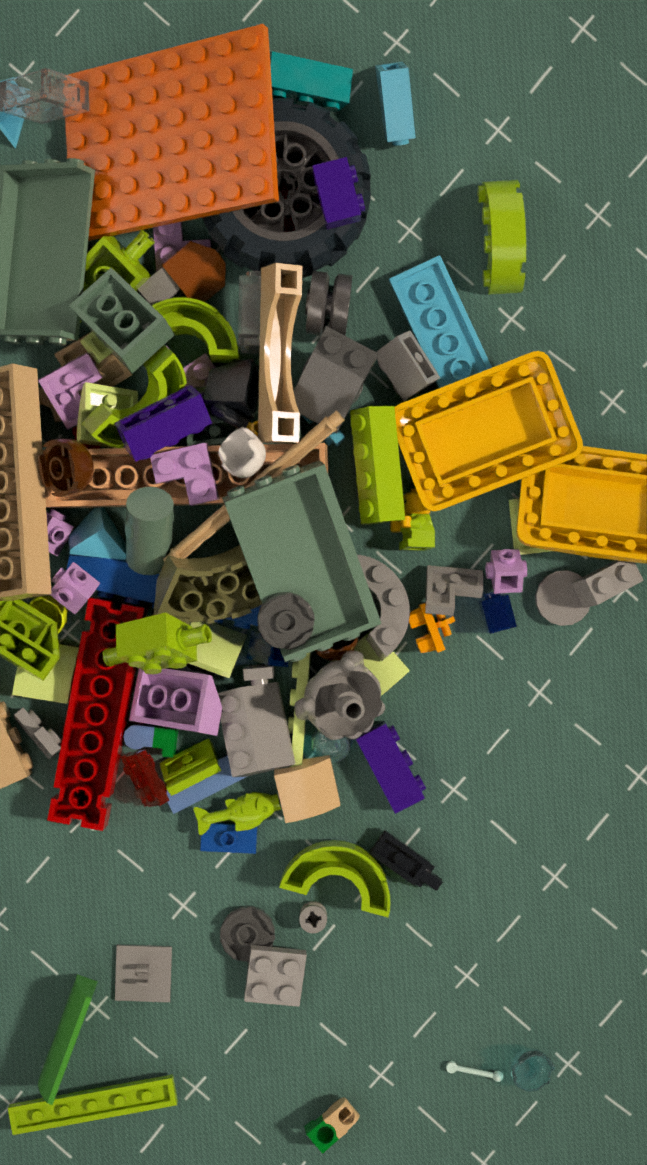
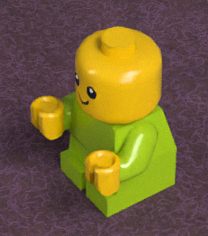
M416 488L411 489V492L403 496L405 520L390 522V530L392 533L402 532L403 541L399 542V550L427 551L435 548V530L430 517V511L421 503Z

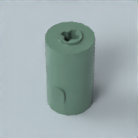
M157 487L139 488L129 495L126 502V561L134 572L142 575L159 574L165 563L163 558L172 549L174 502L171 495Z

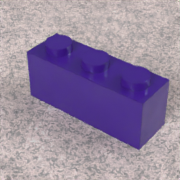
M189 385L114 424L126 451L136 462L150 458L154 452L164 447H171L177 444L180 439L190 434L201 432L212 421L201 394L192 385Z
M384 721L356 738L395 814L425 799L422 791L427 788L420 775L414 776L409 766L413 765V762L406 749L402 752L400 751L396 742L401 739L393 725L388 727Z

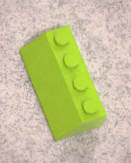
M368 406L350 410L361 524L368 525L405 520L395 407Z

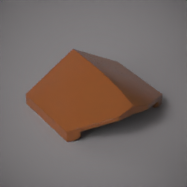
M189 241L161 264L180 287L186 298L206 302L225 286L226 263L215 249L196 242Z

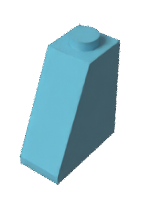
M403 62L375 65L385 139L387 142H392L394 146L408 144L409 139L416 138L409 68Z

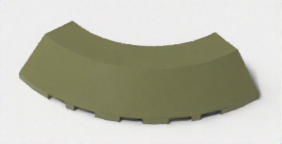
M240 545L224 553L205 558L182 559L168 555L157 579L153 615L166 612L190 625V622H206L211 624L215 623L214 620L229 617L235 619L252 613V609L262 605Z

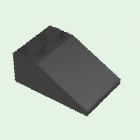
M326 326L293 391L300 415L319 424L326 416L329 417L337 410L345 419L373 367L378 353ZM341 423L338 427H336L337 430H336L334 433L337 434V432H338V430L340 429L342 423Z

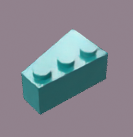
M273 51L270 53L273 99L293 98V103L301 106H308V103L312 102L330 112H338L349 104L353 69Z

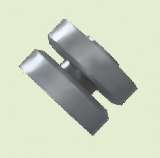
M313 271L311 286L307 292L305 315H307V334L321 335L324 330L325 318H330L329 327L346 336L353 275L338 274L335 277L333 291H328L330 279L328 273Z

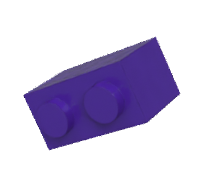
M347 157L313 165V177L327 230L360 222L361 212L365 211L362 194H356L354 183H358L355 166H349Z

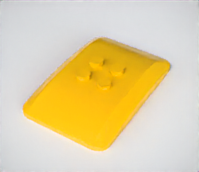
M541 351L525 354L395 406L398 444L421 503L429 511L443 510L572 460L581 453L583 448L581 435L552 361L547 354Z
M583 446L581 453L574 459L521 479L516 529L517 538L522 544L529 547L647 564V455Z

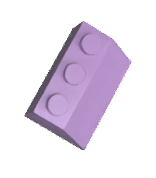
M139 669L129 721L217 736L222 705L211 675L172 669H162V672L158 674H146L143 670Z

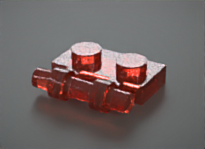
M146 749L132 753L128 752L120 756L124 764L123 770L125 775L130 776L135 787L133 790L136 798H140L144 807L161 806L169 801L166 785L159 778L155 770L154 759L147 753Z

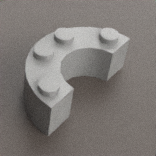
M357 555L382 623L374 627V630L367 636L366 640L380 660L383 661L397 648L406 633L410 616L409 600L400 579L389 567L371 557Z

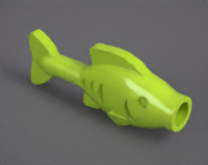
M260 792L246 793L236 800H226L227 809L211 813L198 807L193 809L198 821L199 835L206 833L211 824L225 820L235 822V830L237 832L251 830L259 826L275 811L281 810L277 794L270 795Z

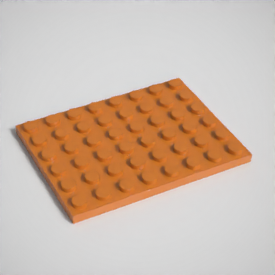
M264 24L63 76L67 159H81L84 161V165L95 169L88 241L100 239L103 236H115L279 202L268 27Z

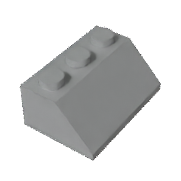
M278 682L240 687L218 693L222 705L220 720L232 777H247L296 765Z

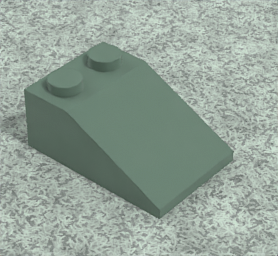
M112 268L105 272L69 305L72 311L132 374L174 336L165 318Z

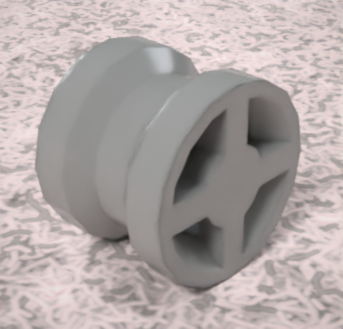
M309 901L302 906L299 923L306 932L318 933L325 928L327 911L322 903Z

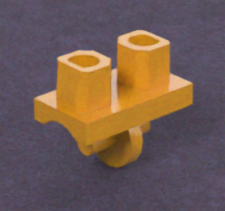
M425 602L418 604L419 608L410 612V628L413 629L425 624L429 633L415 639L419 652L426 653L435 650L438 653L446 650L438 628L441 627L444 637L451 635L448 624L456 621L454 616L446 618L445 615L436 614L438 621L435 622L432 614L425 613Z

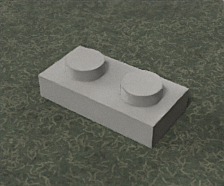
M274 663L246 666L243 669L244 681L251 680V685L268 684L269 679L275 675Z

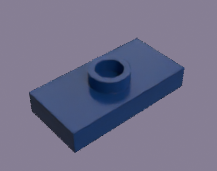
M217 822L211 824L207 832L201 835L200 851L256 854L257 827L237 832L235 830V823Z

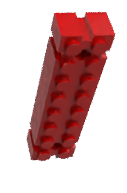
M91 597L88 599L84 619L91 621L90 630L82 631L53 786L60 788V792L51 798L47 821L70 825L75 819L82 820L81 827L103 831L108 826L112 803H106L105 800L106 797L109 798L114 793L137 671V667H131L126 662L111 667L107 666L103 660V651L107 648L116 647V635H114L115 638L112 637V632L108 631L109 626H113V623L118 625L147 617L148 607L125 603L122 604L121 609L114 608L116 601ZM81 790H84L85 795L88 796L85 801L82 800L81 795L77 794Z

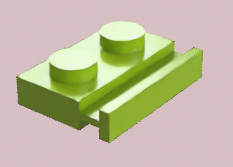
M209 738L176 754L173 758H168L159 763L167 785L166 789L171 796L222 771L214 746Z

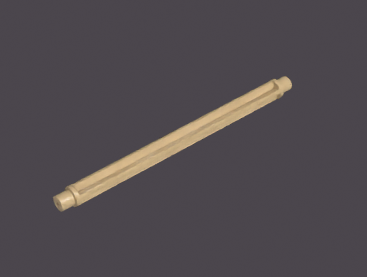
M337 410L329 417L326 416L305 437L295 443L244 489L255 485L254 481L261 477L271 475L274 478L282 475L283 469L297 464L323 440L337 430L336 427L345 421ZM225 504L194 532L190 533L178 545L173 547L168 555L185 559L205 540L209 539L229 522L230 518Z

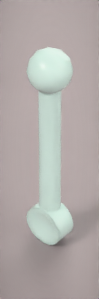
M448 1061L446 1064V1069L449 1073L459 1071L493 1078L496 1082L503 1080V1073L500 1071L493 1073L459 1066L454 1061Z

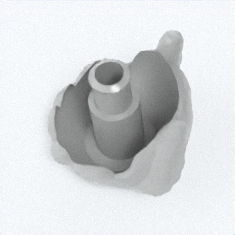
M349 650L345 652L341 660L333 661L323 666L308 682L304 697L295 703L294 708L297 718L309 720L330 740L341 739L344 736L349 739L358 738L362 733H367L373 726L374 718L382 715L385 711V704L380 699V682L364 665L363 654L359 651Z

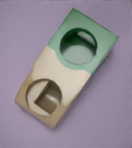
M343 1097L331 1105L315 1121L311 1120L304 1126L306 1135L323 1154L348 1132L358 1121L360 1115L349 1101Z

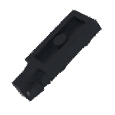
M385 829L369 851L370 855L414 886L422 887L426 883L437 891L443 883L442 878L432 872L435 866L428 859Z

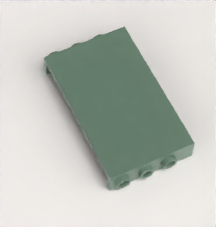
M68 158L67 162L45 159L44 163L23 160L22 164L0 165V339H4L5 343L21 344V340H26V343L43 345L44 340H49L50 344L66 345V341H78L80 318L72 311L69 305L83 293L95 169L84 165V161L81 159Z
M320 460L300 468L298 465L287 467L282 470V475L274 478L271 475L261 477L254 481L255 485L245 489L244 486L235 487L227 491V496L222 497L262 604L269 597L277 593L292 592L302 596L310 604L314 612L313 632L307 641L294 649L279 648L285 662L289 660L291 662L302 660L309 652L327 650L337 641L355 639L360 635V632L382 624L325 464Z

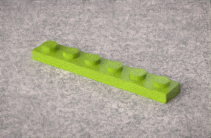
M172 1074L57 1095L53 1105L47 1104L43 1098L13 1103L8 1106V1114L12 1135L176 1106L178 1099Z

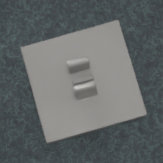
M117 944L115 1001L170 1002L172 946Z

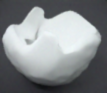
M244 427L231 433L218 451L222 467L238 478H249L262 467L266 458V450L261 440L251 430Z

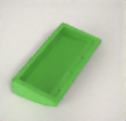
M78 974L38 1080L40 1094L46 1103L53 1105L98 983V981Z

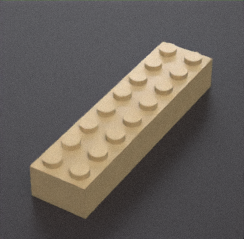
M13 363L0 367V601H13L52 594L45 486L40 477L38 464L39 455L43 454L38 373L36 368Z

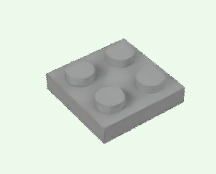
M251 945L244 1002L299 1007L307 957L306 950Z

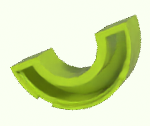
M518 180L482 182V185L478 186L477 189L478 203H483L482 222L483 225L488 227V236H484V252L488 253L487 270H483L482 273L483 287H488V295L522 293L524 288L525 273H521L523 262H526V223L522 193H516V188H520Z
M185 297L170 298L152 305L165 318L174 336L188 334L202 340L209 349L212 363H230L235 359L240 360L239 349L232 327L218 310L211 305L197 299Z
M165 345L143 363L147 370L149 383L145 395L137 404L131 408L117 410L110 409L101 403L81 423L94 438L106 445L123 448L124 444L114 424L115 422L185 388L187 381L182 364L176 355Z
M327 840L312 844L295 855L282 874L279 888L307 895L311 885L322 877L328 875L343 876L351 880L359 889L362 911L389 918L391 903L385 873L377 860L369 852L353 843Z

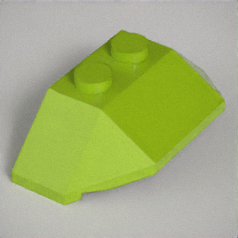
M22 600L0 601V656L29 675L44 681L60 658L57 623Z

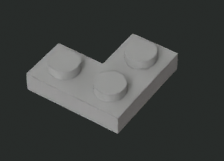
M427 566L425 613L454 616L455 596L482 598L483 570Z
M23 707L14 714L15 720L48 759L59 752L61 748L58 744L61 740L51 728L46 731L44 727L40 728L38 726L41 720L32 710L27 712Z

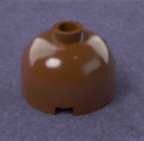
M61 438L50 440L44 444L43 447L47 448L44 454L39 455L38 460L39 473L44 486H50L54 491L51 494L56 497L72 496L83 491L92 481L94 473V462L86 446L73 439Z

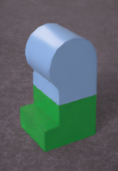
M135 723L125 731L124 742L129 748L134 750L143 747L163 749L162 757L173 758L176 754L178 729Z

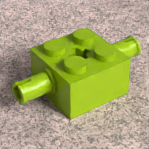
M141 230L127 247H124L114 236H103L87 253L83 292L112 268L139 293L138 288L151 277L148 271L140 264L139 258L155 243L153 238L149 239L150 235Z
M165 612L116 625V647L105 649L103 651V660L109 667L126 662L129 663V666L137 667L146 674H158L162 672V669L184 668L187 663L197 661V645L210 643L212 633L206 624L194 628Z

